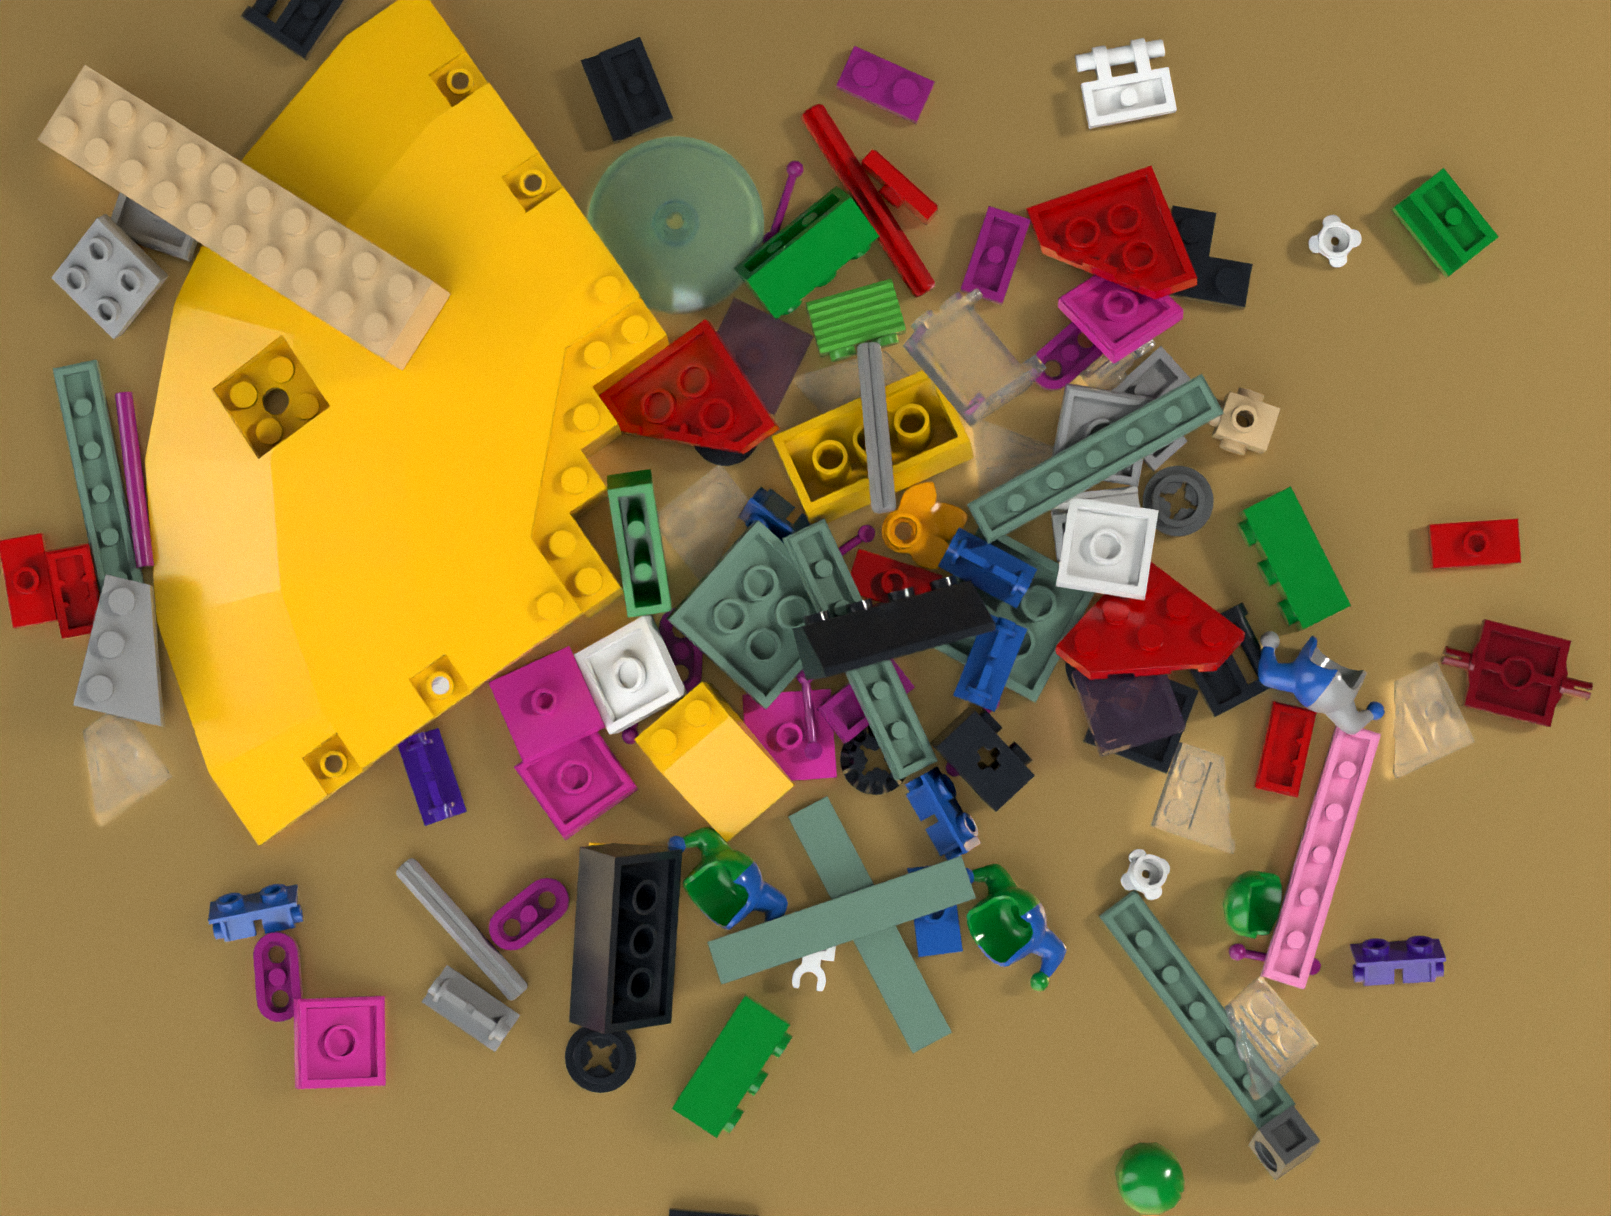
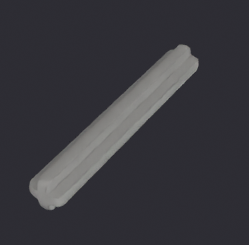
M877 342L861 343L857 346L871 507L874 513H889L896 509L882 351L880 344Z
M408 859L397 869V877L508 1000H515L527 989L526 981L415 859Z

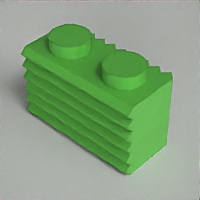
M892 279L806 302V309L820 357L830 355L831 362L857 355L855 347L861 343L877 342L880 344L881 349L898 344V335L905 334L906 332Z

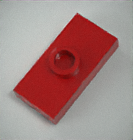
M871 150L865 156L861 166L882 186L878 191L882 197L897 209L903 204L927 226L937 215L938 205L878 151Z
M1518 519L1428 525L1431 569L1521 563Z
M43 533L0 540L1 563L12 626L15 629L58 621L44 553L47 548Z
M89 542L45 550L44 553L61 638L65 639L91 634L100 598Z
M859 548L850 573L861 597L871 598V600L880 603L889 602L887 593L909 587L914 588L915 595L931 591L929 582L942 579L943 577L941 574Z
M1272 701L1253 788L1298 798L1317 712L1307 708Z

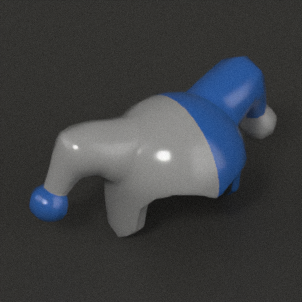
M1268 631L1261 636L1260 642L1263 649L1258 664V677L1263 685L1293 693L1304 707L1311 711L1325 714L1337 727L1350 735L1358 733L1370 721L1380 720L1385 713L1384 707L1376 701L1371 702L1366 707V710L1359 712L1356 710L1354 699L1364 682L1367 672L1365 670L1348 669L1329 659L1318 649L1315 636H1311L1296 660L1290 663H1278L1276 659L1275 649L1280 644V638L1275 632Z

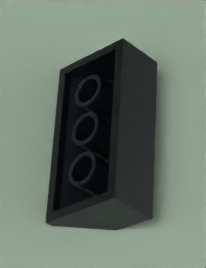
M953 575L929 582L931 591L915 595L914 588L909 587L887 593L888 603L873 606L872 600L869 598L845 605L847 614L831 618L829 610L803 616L805 625L793 628L792 630L805 678L808 681L830 677L996 630L995 623L971 580L957 583L956 577Z
M620 843L580 847L570 1023L603 1034L671 1024L683 849Z

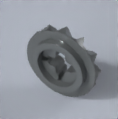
M1170 466L1160 470L1149 480L1144 488L1142 508L1159 510L1156 529L1163 534L1186 536L1198 531L1210 518L1214 502L1213 493L1208 481L1198 471L1186 466ZM1182 483L1186 484L1184 499L1190 502V505L1195 506L1196 509L1181 508L1171 519L1169 518L1171 515V504L1159 495L1160 493L1163 495H1174L1181 488Z

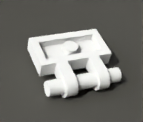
M1144 38L1130 40V45L1106 49V46L1103 45L1092 47V52L1075 55L1078 72L1095 69L1097 76L1096 81L1081 84L1089 129L1176 113L1177 108L1169 67L1151 70L1149 61L1152 58L1165 56L1162 39L1145 42ZM1134 62L1136 73L1112 77L1110 66Z

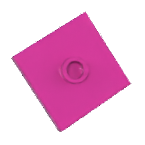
M1096 275L1058 298V308L1113 364L1183 319V309L1169 295L1155 300Z
M570 646L488 682L524 764L605 728V724Z
M831 689L811 690L817 742L822 746V754L815 760L807 758L804 752L808 744L802 691L781 692L767 709L762 708L749 695H742L744 723L792 781L837 778L834 730L817 710L818 706L831 697Z
M598 731L524 764L521 761L514 766L565 841L638 790Z
M385 996L294 999L295 1089L386 1086Z

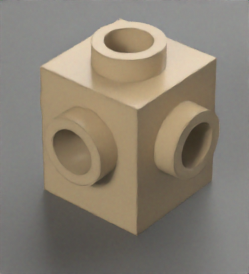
M1239 388L1237 393L1230 391L1225 396L1224 401L1216 399L1224 414L1208 422L1209 425L1215 426L1212 437L1221 440L1219 447L1224 450L1245 455L1246 449L1263 454L1267 451L1281 408L1263 403L1264 395L1245 388ZM1237 415L1243 416L1247 420L1246 428L1238 425L1236 421Z

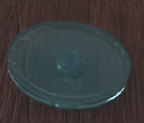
M690 137L656 138L626 151L602 175L594 190L588 212V222L635 287L649 310L660 313L686 314L712 307L728 298L744 283L733 268L763 244V207L756 186L747 171L736 159L721 148L703 140ZM674 214L682 216V221H684L683 226L679 229H671L667 225V220L672 219Z

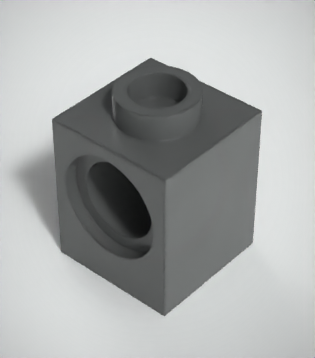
M1292 1105L1259 1128L1248 1146L1276 1181L1309 1158L1319 1144L1320 1139Z

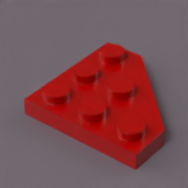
M1152 165L1026 208L1028 219L1031 220L1030 224L1042 254L1155 300L1197 285V276Z
M704 319L599 395L618 423L621 431L628 435L745 454L780 429L725 343L707 319Z
M1151 562L1145 600L1104 594L1056 645V654L1089 680L1108 679V675L1134 673L1136 677L1171 674V670L1197 669L1198 672L1216 671L1244 641L1245 632Z

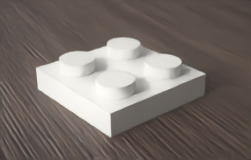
M1076 497L1071 498L1056 586L1145 600L1159 510Z
M643 615L574 654L609 735L624 731L687 695L652 615Z

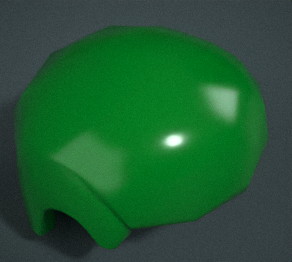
M1249 870L1238 875L1225 891L1222 905L1226 924L1237 935L1255 939L1257 935L1270 934L1278 918L1282 902V884L1279 876L1272 873Z
M1157 1142L1138 1143L1123 1153L1116 1166L1115 1176L1121 1197L1127 1206L1141 1215H1160L1174 1208L1180 1201L1185 1187L1182 1167L1176 1155Z

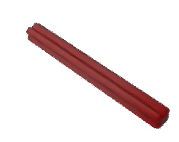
M816 104L808 108L801 115V120L849 196H851L878 233V242L912 296L917 298L928 293L935 287L934 279L824 105Z

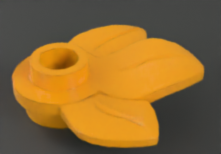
M933 482L913 485L904 492L899 509L891 512L885 518L881 528V535L889 549L897 553H909L911 558L920 567L942 569L938 565L949 547L947 541L954 537L959 527H964L968 520V514L955 505L936 503V488ZM905 523L911 527L912 534L910 538L901 540L895 535V527L898 524Z

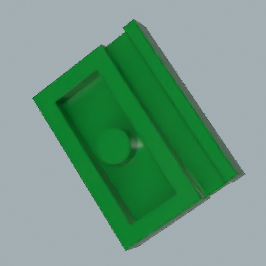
M1444 168L1391 209L1445 278H1448L1499 237Z

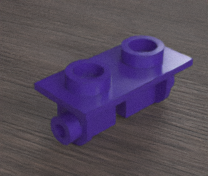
M439 728L412 735L397 745L425 826L467 812Z
M1413 936L1408 938L1407 941L1388 942L1384 939L1373 938L1365 940L1363 943L1350 944L1356 965H1353L1354 983L1362 982L1363 986L1395 984L1394 969H1402L1403 984L1435 982L1436 977H1444L1443 962H1446V956L1439 939H1432L1427 936Z

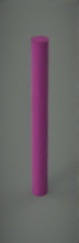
M120 392L115 394L135 561L137 569L153 567L154 560L133 393Z

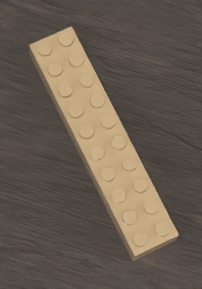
M86 65L80 71L37 139L402 371L451 295L432 280Z

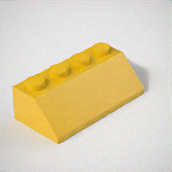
M935 365L885 386L895 493L974 458L971 441ZM861 397L772 436L783 466L810 525L822 519L829 523L871 504Z

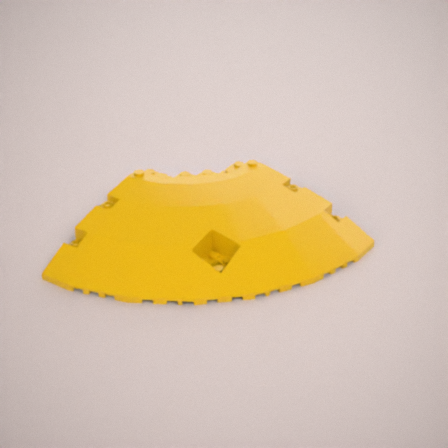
M397 0L346 35L241 161L432 280L451 294L403 371L203 244L174 303L145 457L149 525L154 560L153 580L156 620L208 772L259 846H262L298 821L297 819L365 772L373 765V762L473 693L474 690L507 666L513 664L583 614L591 618L624 595L622 587L583 533L576 520L609 498L606 485L594 470L588 458L623 435L618 423L599 395L667 347L669 341L666 333L566 189L558 181L492 85L486 81L430 0ZM457 75H465L469 78V83L466 88L458 90L452 86L453 79ZM537 176L542 180L541 187L537 191H529L525 188V181L528 177ZM275 389L285 391L289 398L287 409L280 414L269 413L264 405L266 395ZM438 677H445L449 682V689L444 694H437L432 688L433 681ZM332 755H337L342 760V768L335 773L330 772L326 766L327 759Z

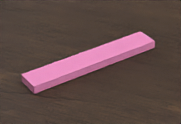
M1335 726L1260 976L1305 989L1381 734L1362 728L1358 733L1350 735Z

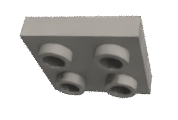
M104 214L94 221L51 278L113 339H116L123 335L169 275L107 214Z

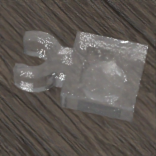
M1151 339L1115 364L1104 355L1083 371L1080 376L1089 387L1104 388L1111 391L1127 378L1128 375L1125 371L1134 365L1133 361L1150 351L1156 343Z

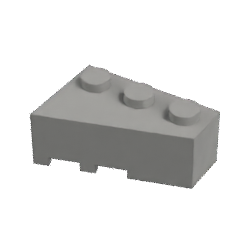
M106 574L73 705L165 727L154 588L148 584Z

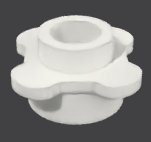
M1329 215L1324 218L1323 228L1318 235H1314L1309 239L1308 246L1311 252L1321 253L1328 258L1329 264L1332 267L1339 268L1347 263V255L1351 249L1360 245L1361 234L1358 230H1351L1348 225L1342 223L1338 216ZM1333 237L1338 238V245H1332L1331 239Z
M1142 849L1132 851L1129 854L1130 865L1128 871L1121 876L1122 886L1128 891L1135 889L1144 893L1148 900L1159 898L1162 895L1161 886L1165 883L1170 872L1169 863L1156 855L1146 854ZM1143 871H1147L1149 873V877L1147 879L1142 876Z

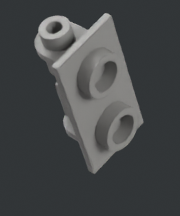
M446 965L440 976L435 979L427 995L422 1000L425 1005L494 1052H496L520 1016V1014L448 965Z

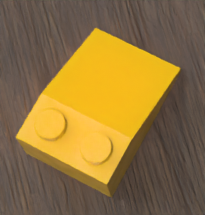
M701 682L634 739L666 779L726 842L733 839L795 786L712 683Z

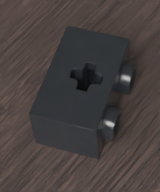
M968 707L930 744L980 798L997 812L1035 776L1027 767L1032 759L1015 741L1007 746L997 735L1002 727L985 709L978 714L975 710ZM982 746L987 750H992L990 755L994 761L989 766L984 762L978 763L981 757L977 751Z

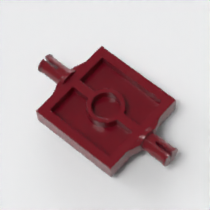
M1486 619L1482 620L1478 640L1471 653L1445 646L1443 654L1457 657L1459 660L1446 656L1441 658L1442 665L1445 664L1466 670L1467 685L1462 706L1544 727H1551L1556 704L1563 694L1588 701L1591 693L1575 689L1574 687L1585 690H1592L1593 688L1592 682L1567 677L1566 661L1571 645L1570 640Z

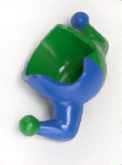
M702 827L683 837L672 836L668 840V847L683 849L682 853L686 848L694 847L699 848L701 851L702 861L683 880V886L695 905L719 927L730 930L752 911L765 913V922L784 916L788 905L786 896L774 886L763 881L760 868L756 862L747 854L733 850L713 828Z
M991 864L974 870L966 868L971 884L973 882H981L988 886V896L978 902L967 914V925L975 943L986 957L1001 967L1010 966L1030 953L1041 956L1040 971L1032 975L1030 986L1035 991H1044L1049 984V977L1060 965L1067 950L1065 944L1047 927V915L1042 903L1031 892L1019 888L1010 874L999 864Z

